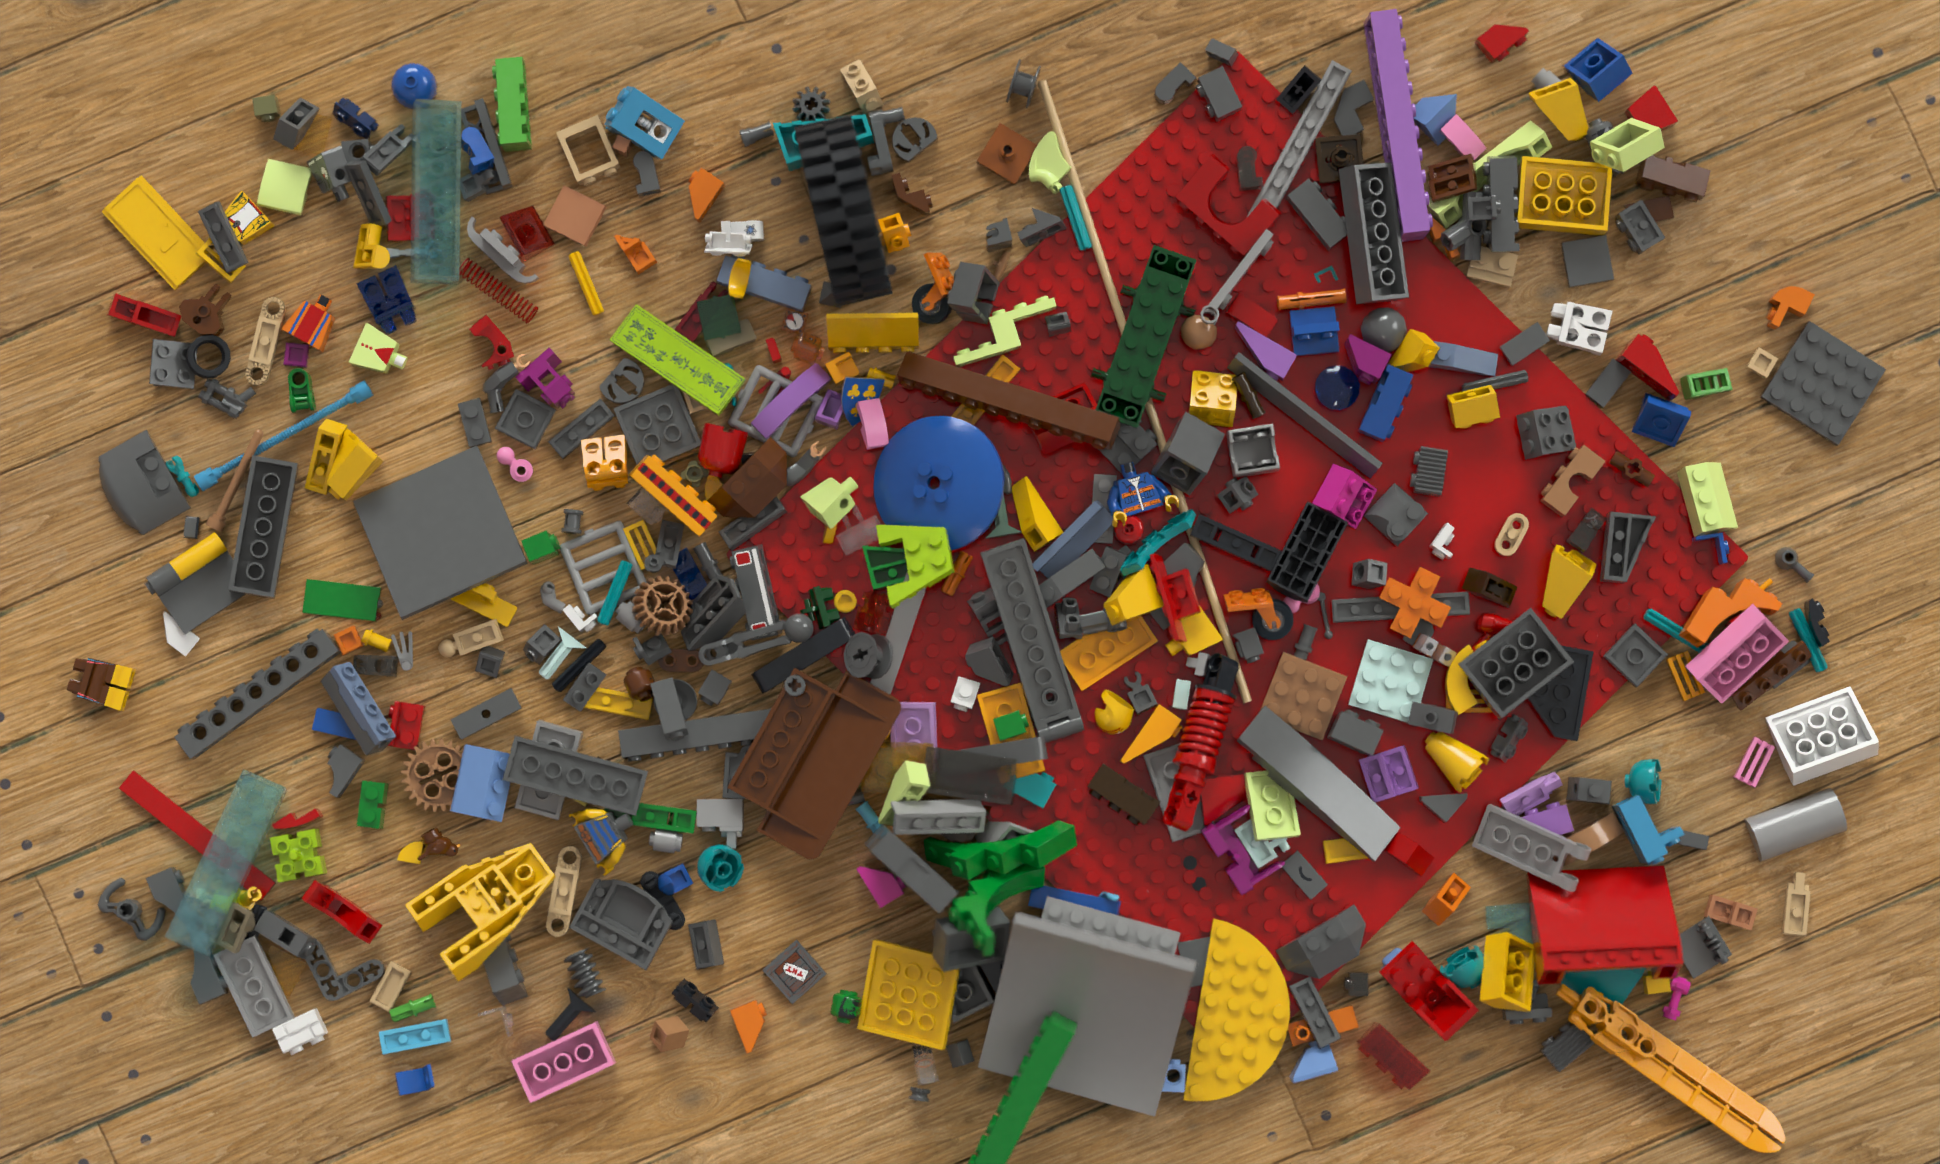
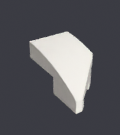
M164 611L163 618L167 643L186 656L200 638L191 631L185 635L174 618Z

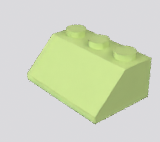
M1704 462L1685 466L1677 472L1694 537L1738 528L1721 463Z

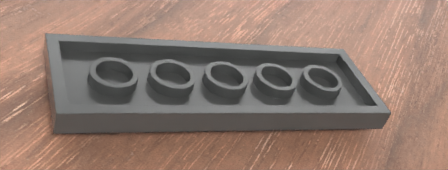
M515 736L503 780L636 816L648 771Z

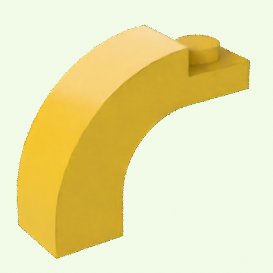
M1484 640L1483 642L1474 646L1475 649L1477 650L1479 647L1485 644L1487 640ZM1467 645L1457 653L1448 667L1445 678L1447 699L1451 708L1454 711H1458V715L1478 703L1469 689L1468 677L1459 666L1461 661L1473 653L1470 645Z

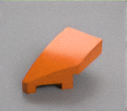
M621 235L614 236L638 275L657 263L645 242H641L639 238L632 239L622 237Z

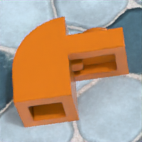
M1789 286L1779 290L1768 301L1776 307L1772 306L1766 319L1769 320L1767 326L1774 330L1777 329L1787 311L1801 318L1806 314L1815 294L1796 286Z

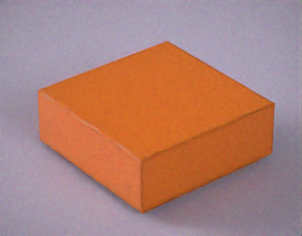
M351 626L333 635L343 656L364 647L355 626Z

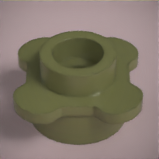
M692 460L689 462L686 470L681 472V478L691 482L693 487H699L700 481L708 475V470L701 468L697 461Z

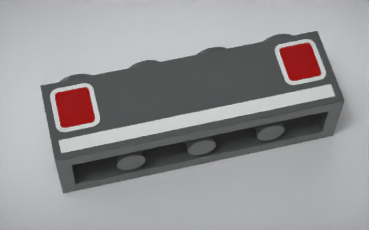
M762 544L732 551L730 563L732 569L736 570L737 578L735 579V584L738 591H741L742 601L746 610V631L780 621ZM782 630L765 634L752 640L779 635L782 633Z

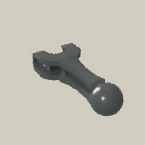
M798 613L791 615L787 620H780L752 630L735 632L731 637L701 647L699 659L704 665H714L734 658L745 659L767 649L788 645L792 641L797 643L805 642L813 634V623L808 616ZM785 630L786 635L753 645H744V642L750 639ZM712 649H714V650L716 651V653H717V656H716V657L713 656V654H712Z

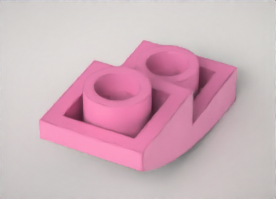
M1457 114L1440 130L1455 146L1454 149L1461 156L1472 154L1475 160L1486 149L1481 140Z
M880 399L858 401L856 407L861 419V433L867 450L885 447L888 445L889 439Z

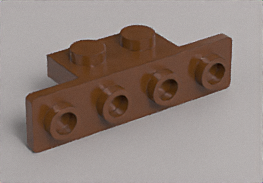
M1800 641L1785 654L1779 650L1746 681L1747 683L1736 690L1731 697L1740 711L1746 708L1811 658L1812 655L1806 643Z

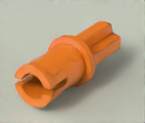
M963 551L959 552L960 554L953 565L954 573L947 577L941 588V591L949 596L955 593L961 579L965 578L964 573L973 559L971 555L968 556Z

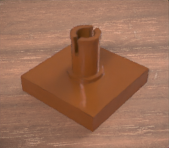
M999 123L979 156L977 163L1016 185L1029 164L1037 145Z

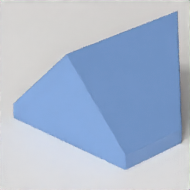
M1457 94L1422 98L1415 105L1416 117H1413L1414 123L1437 146L1446 139L1440 130L1456 114Z

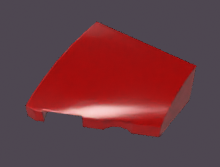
M1244 774L1204 780L1205 786L1202 788L1200 795L1203 825H1209L1246 799Z

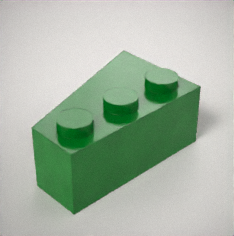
M862 545L873 591L904 582L905 576L908 573L904 549Z

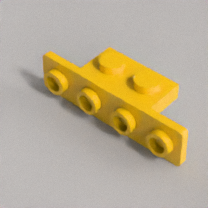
M487 583L450 599L490 620L497 619V622L505 627L509 626L517 611L516 606L498 598L497 592L494 591L495 588Z

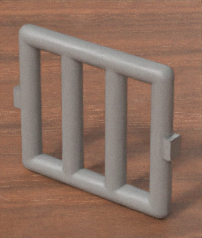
M757 365L745 388L741 389L737 396L739 400L728 420V424L737 430L747 432L749 436L765 443L767 440L752 425L749 426L739 421V418L761 376L773 383L756 417L776 397L780 387L786 388L792 381L761 365ZM816 393L808 399L813 404L791 447L779 441L790 417L770 436L790 457L797 456L807 434H811L814 428L812 424L823 401V397Z
M621 521L613 522L596 530L593 528L584 531V535L560 545L561 554L584 610L588 615L601 611L605 599L592 604L587 592L612 582L617 570L586 583L582 581L579 574L580 570L625 552L629 563L633 566L630 574H634L638 586L623 591L616 607L620 606L623 601L635 597L634 592L640 589L639 586L642 582L647 583L624 533V525ZM615 531L617 532L621 544L578 562L574 561L570 552L571 549Z

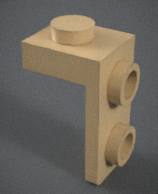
M857 60L840 69L863 115L883 105L878 90L861 60Z

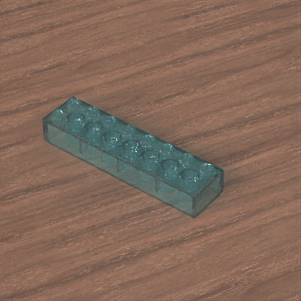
M416 99L413 103L410 283L456 285L459 282L461 101Z
M242 770L165 935L167 940L210 958L232 902H236L287 792L284 786L247 770Z

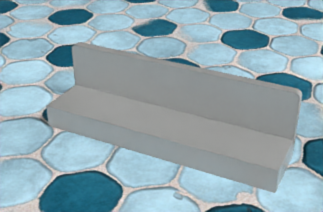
M979 799L891 801V807L894 811L893 832L895 835L984 832L986 811Z

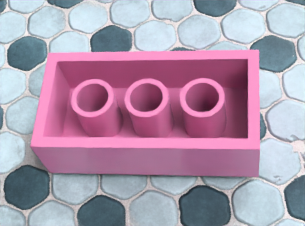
M1751 604L1685 667L1722 704L1789 641L1754 604Z
M598 1021L512 1060V1064L530 1103L616 1063Z

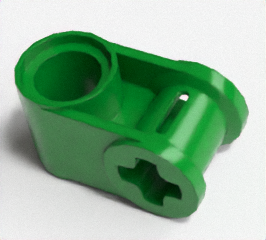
M293 369L288 375L291 412L296 413L297 410L304 409L314 411L316 405L311 375L303 369ZM299 373H303L305 376V381L302 385H296L295 376Z

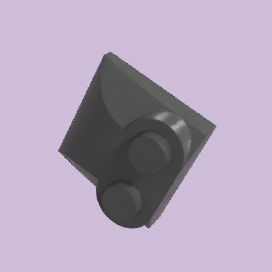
M1394 483L1368 510L1364 517L1397 547L1428 513L1421 504L1414 501Z

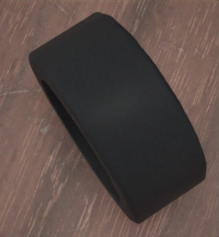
M203 335L196 338L189 345L186 353V362L190 370L202 378H215L221 375L228 368L231 360L230 349L227 343L215 335ZM205 343L216 345L222 353L220 365L212 370L201 368L195 360L197 348Z

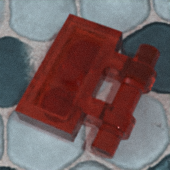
M876 591L865 592L862 596L865 601L864 606H858L853 629L886 635L891 613L886 612L887 607L890 606L888 594H879Z

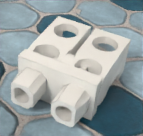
M1567 302V304L1554 303L1551 316L1561 318L1562 322L1561 326L1549 324L1546 335L1548 338L1557 340L1556 344L1588 351L1591 354L1600 356L1603 353L1612 311L1573 302Z

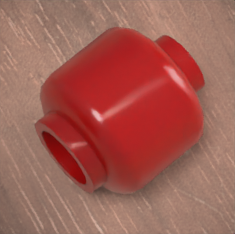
M1134 515L1127 516L1125 526H1123L1121 520H1117V526L1114 527L1116 539L1125 545L1137 543L1144 531L1142 521Z

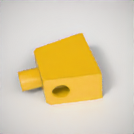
M1201 607V613L1181 620L1187 642L1181 643L1173 639L1165 645L1172 656L1184 649L1188 656H1191L1223 640Z

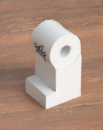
M721 221V230L726 232V240H730L731 232L747 233V235H751V242L764 240L763 221Z

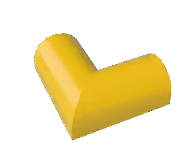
M371 223L361 224L353 265L354 269H379L388 265L390 261L389 251L379 245L382 226Z

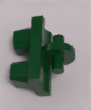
M820 586L808 590L810 599L804 600L805 609L800 610V614H807L811 621L817 620L819 630L827 628L830 624L840 619L837 608L826 610L824 602L834 599L831 587L820 588Z

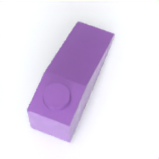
M1238 321L1235 330L1259 366L1274 380L1277 381L1279 379L1283 381L1297 354Z

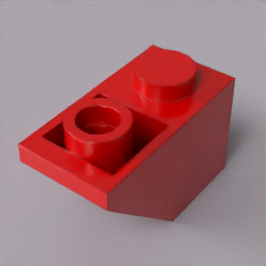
M1494 24L1477 38L1475 44L1491 63L1495 60L1501 62L1510 54L1508 52L1513 46L1518 48L1527 40L1525 36L1529 30L1525 27Z

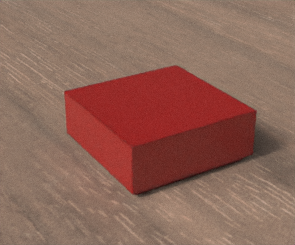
M772 337L765 340L773 363L781 362L782 358L775 339Z

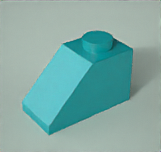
M1042 772L1041 775L1035 773L1005 782L1003 787L1044 808L1056 784L1053 783L1054 778Z

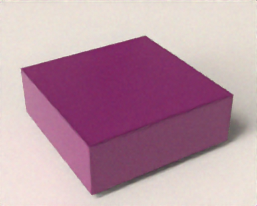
M286 342L283 365L307 368L310 346Z

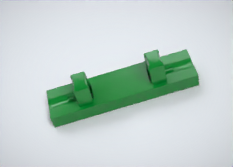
M639 803L636 816L628 815L635 826L694 834L697 811ZM605 808L607 813L613 812L616 818L626 814ZM669 813H670V820H669V823L667 824V822H668V815H669Z

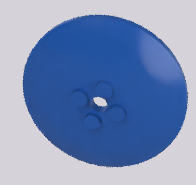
M949 416L925 417L903 427L889 440L888 445L884 447L874 474V498L878 512L885 525L944 527L948 533L950 550H957L979 538L994 521L1004 494L1002 462L990 439L971 423ZM938 477L940 485L937 489L933 490L930 486L931 479Z

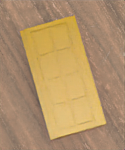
M142 175L135 179L102 211L109 221L174 290L182 286L206 263L196 255V252L205 242ZM204 251V253L211 259L212 256L207 251Z

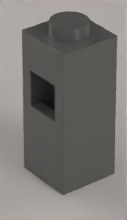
M673 678L650 683L666 740L677 741L684 738V735L688 734Z
M265 910L254 928L255 931L297 957L306 959L314 951L316 938L274 912Z

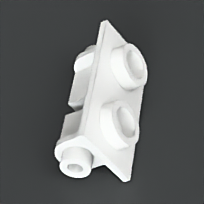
M710 231V234H705L707 245L704 253H710L714 256L726 253L741 257L750 254L752 249L751 235H747V233L731 232L730 240H726V232Z

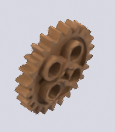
M443 738L440 739L439 744H435L434 739H431L430 746H427L423 741V749L420 750L415 746L416 754H407L412 760L410 762H403L404 765L408 766V770L401 771V773L407 775V778L401 780V782L408 783L409 785L404 791H412L409 799L418 798L416 806L423 802L425 803L424 810L429 805H432L433 812H436L437 806H441L442 811L445 812L446 805L449 804L451 807L455 787L448 786L447 778L451 774L458 776L463 753L460 754L458 752L460 745L452 748L451 740L446 746L444 745ZM445 753L450 756L451 762L448 766L442 767L438 764L437 758L440 754ZM420 763H426L429 766L430 771L428 775H418L416 768ZM454 765L457 766L456 770L443 775V780L440 782L434 779L423 785L419 784L421 780L434 775L435 769L443 771ZM429 784H436L439 787L437 796L430 797L426 794V787Z

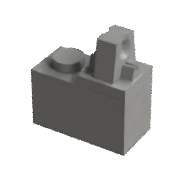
M697 799V827H702V831H716V827H720L721 837H727V846L737 849V837H742V831H744V799Z

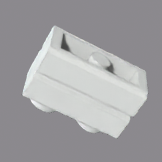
M317 1008L272 1028L282 1052H290L291 1055L304 1050L302 1045L308 1042L315 1045L325 1040L323 1035L328 1033Z

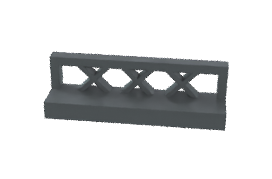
M482 98L475 100L474 105L459 109L465 129L471 126L485 133L487 139L485 142L489 145L490 151L494 156L493 167L489 169H492L494 173L496 171L493 168L494 166L496 167L501 185L492 188L486 185V194L489 195L513 186L486 102ZM477 110L480 117L478 123L474 125L468 122L465 113Z

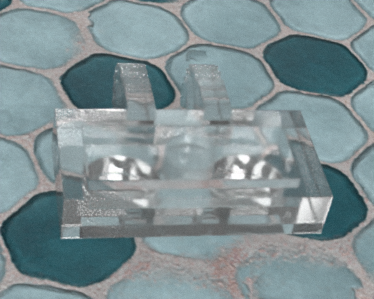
M856 505L852 508V512L857 517L859 524L851 527L849 519L845 515L842 521L847 530L836 535L846 556L861 549L862 545L867 546L877 541L876 525H881L876 515L864 521Z

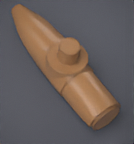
M1003 251L999 262L994 261L993 263L996 266L993 275L998 281L1011 255L1006 251Z

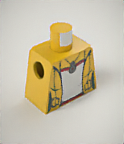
M243 191L237 195L225 211L237 239L243 245H246L275 226Z

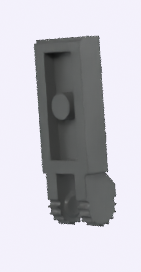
M401 124L392 132L387 133L362 156L360 161L366 160L370 171L378 176L413 143L416 136L411 133L403 141L398 137L403 134L406 128Z

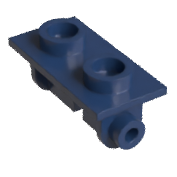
M342 98L338 103L335 102L332 113L335 118L352 128L357 136L369 139L371 131H376L379 126L376 123L377 120L365 111L360 116L356 115L361 108L350 99Z

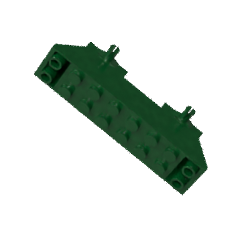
M1154 245L1143 277L1137 288L1134 289L1123 284L1120 294L1133 297V305L1111 367L1107 372L1093 368L1091 377L1103 381V390L1095 410L1119 417L1120 423L1137 429L1145 405L1150 398L1164 402L1167 393L1155 390L1154 380L1175 320L1180 314L1187 317L1195 314L1196 309L1183 306V297L1197 261L1196 259Z

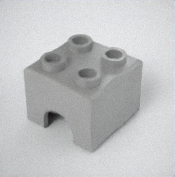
M1273 424L1227 431L1226 437L1233 478L1278 472L1280 470Z

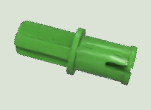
M429 994L414 1001L410 999L409 1003L391 1009L390 1016L393 1022H397L413 1015L416 1017L418 1013L433 1007L435 1008L436 1004L432 994Z

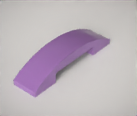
M816 362L777 395L751 422V425L767 440L783 425L785 420L815 393L817 394L832 378Z

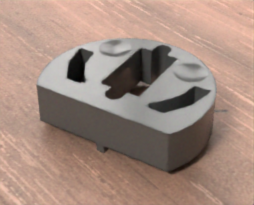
M916 117L902 121L893 133L894 150L898 157L907 163L938 140L936 130L931 123ZM925 123L930 134L927 138H925V129L923 127ZM902 125L912 128L921 139L919 140L920 146L912 145L901 132L903 130ZM899 145L901 148H903V149H905V150H908V151H910V152H909V153H906V152L900 151V150L897 148V146Z
M624 358L599 387L603 395L611 402L626 404L637 399L642 393L644 375L634 361ZM625 368H635L639 372L636 374L633 371L625 370ZM616 376H625L637 387L635 390L638 394L634 395L632 393L629 395L616 384L618 382ZM611 385L613 393L616 395L615 400L612 399L608 388Z

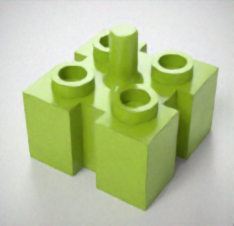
M319 829L297 832L298 838L293 839L292 834L270 837L273 856H279L280 864H275L278 883L300 879V873H304L305 877L327 874L324 856H318L317 848L322 847Z

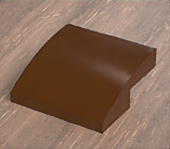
M1472 154L1428 166L1431 180L1429 181L1433 203L1477 190L1476 169Z

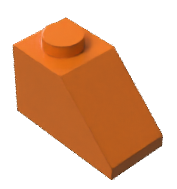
M703 168L699 172L694 171L688 181L690 183L689 190L694 216L699 223L725 187L724 182Z
M1452 873L1431 897L1422 912L1440 926L1455 911L1471 887L1455 873Z
M757 1000L730 1010L747 1053L753 1051L765 1022L764 1016L767 1015L763 1003L758 1004Z

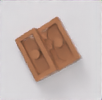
M563 185L543 226L586 247L607 207Z

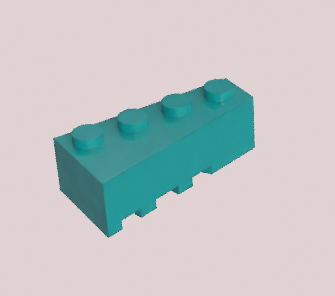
M866 115L851 116L859 148L873 144L874 139ZM820 118L814 121L801 122L799 120L792 121V123H773L789 172L803 167L794 127L829 119Z

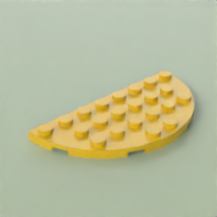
M1217 919L1212 921L1185 1082V1092L1183 1094V1100L1186 1101L1217 1100L1236 1094L1252 1085L1270 1068L1277 1058L1285 1041L1289 1026L1290 1001L1288 989L1282 971L1272 954L1258 939L1247 931Z

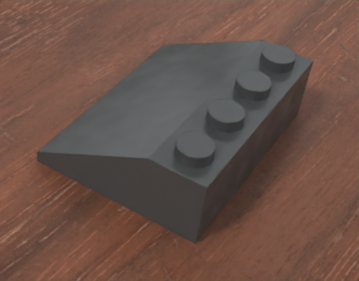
M1530 608L1461 661L1459 666L1500 721L1571 666L1574 661Z

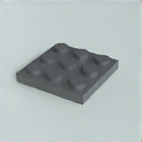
M673 384L614 408L637 465L646 454L650 457L654 454L665 462L700 447L701 440L681 392Z

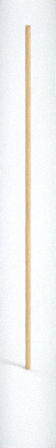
M1042 80L1038 82V86L1053 131L1057 136L1061 154L1072 167L1068 172V176L1122 336L1126 319L1047 81ZM1150 398L1145 408L1153 433L1157 437L1156 442L1161 454L1166 445V440L1152 398ZM1171 485L1174 496L1179 500L1180 514L1189 510L1183 492ZM1192 524V527L1186 530L1190 544L1205 561L1199 540L1190 536L1194 524ZM1205 561L1200 574L1223 639L1227 656L1238 662L1239 669L1235 680L1244 704L1252 701Z

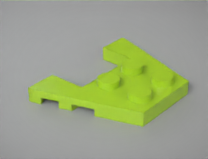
M876 525L881 547L903 542L909 581L887 586L889 603L892 609L898 607L899 603L908 597L911 599L916 596L917 592L923 588L931 587L954 573L948 533L944 527Z

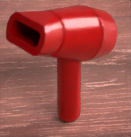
M1483 612L1478 619L1477 625L1478 630L1485 632V634L1474 646L1484 640H1490L1512 623V621L1496 614Z

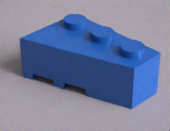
M1389 364L1386 366L1358 429L1359 433L1383 442L1385 438L1390 439L1395 428L1392 425L1395 417L1399 418L1403 409L1401 402L1404 396L1408 397L1412 388L1410 382L1413 374Z

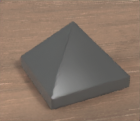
M824 281L819 304L836 307L832 285L830 282Z

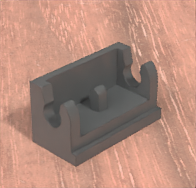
M1007 218L987 226L986 230L990 231L986 236L991 237L987 239L986 247L988 252L1012 247V236Z

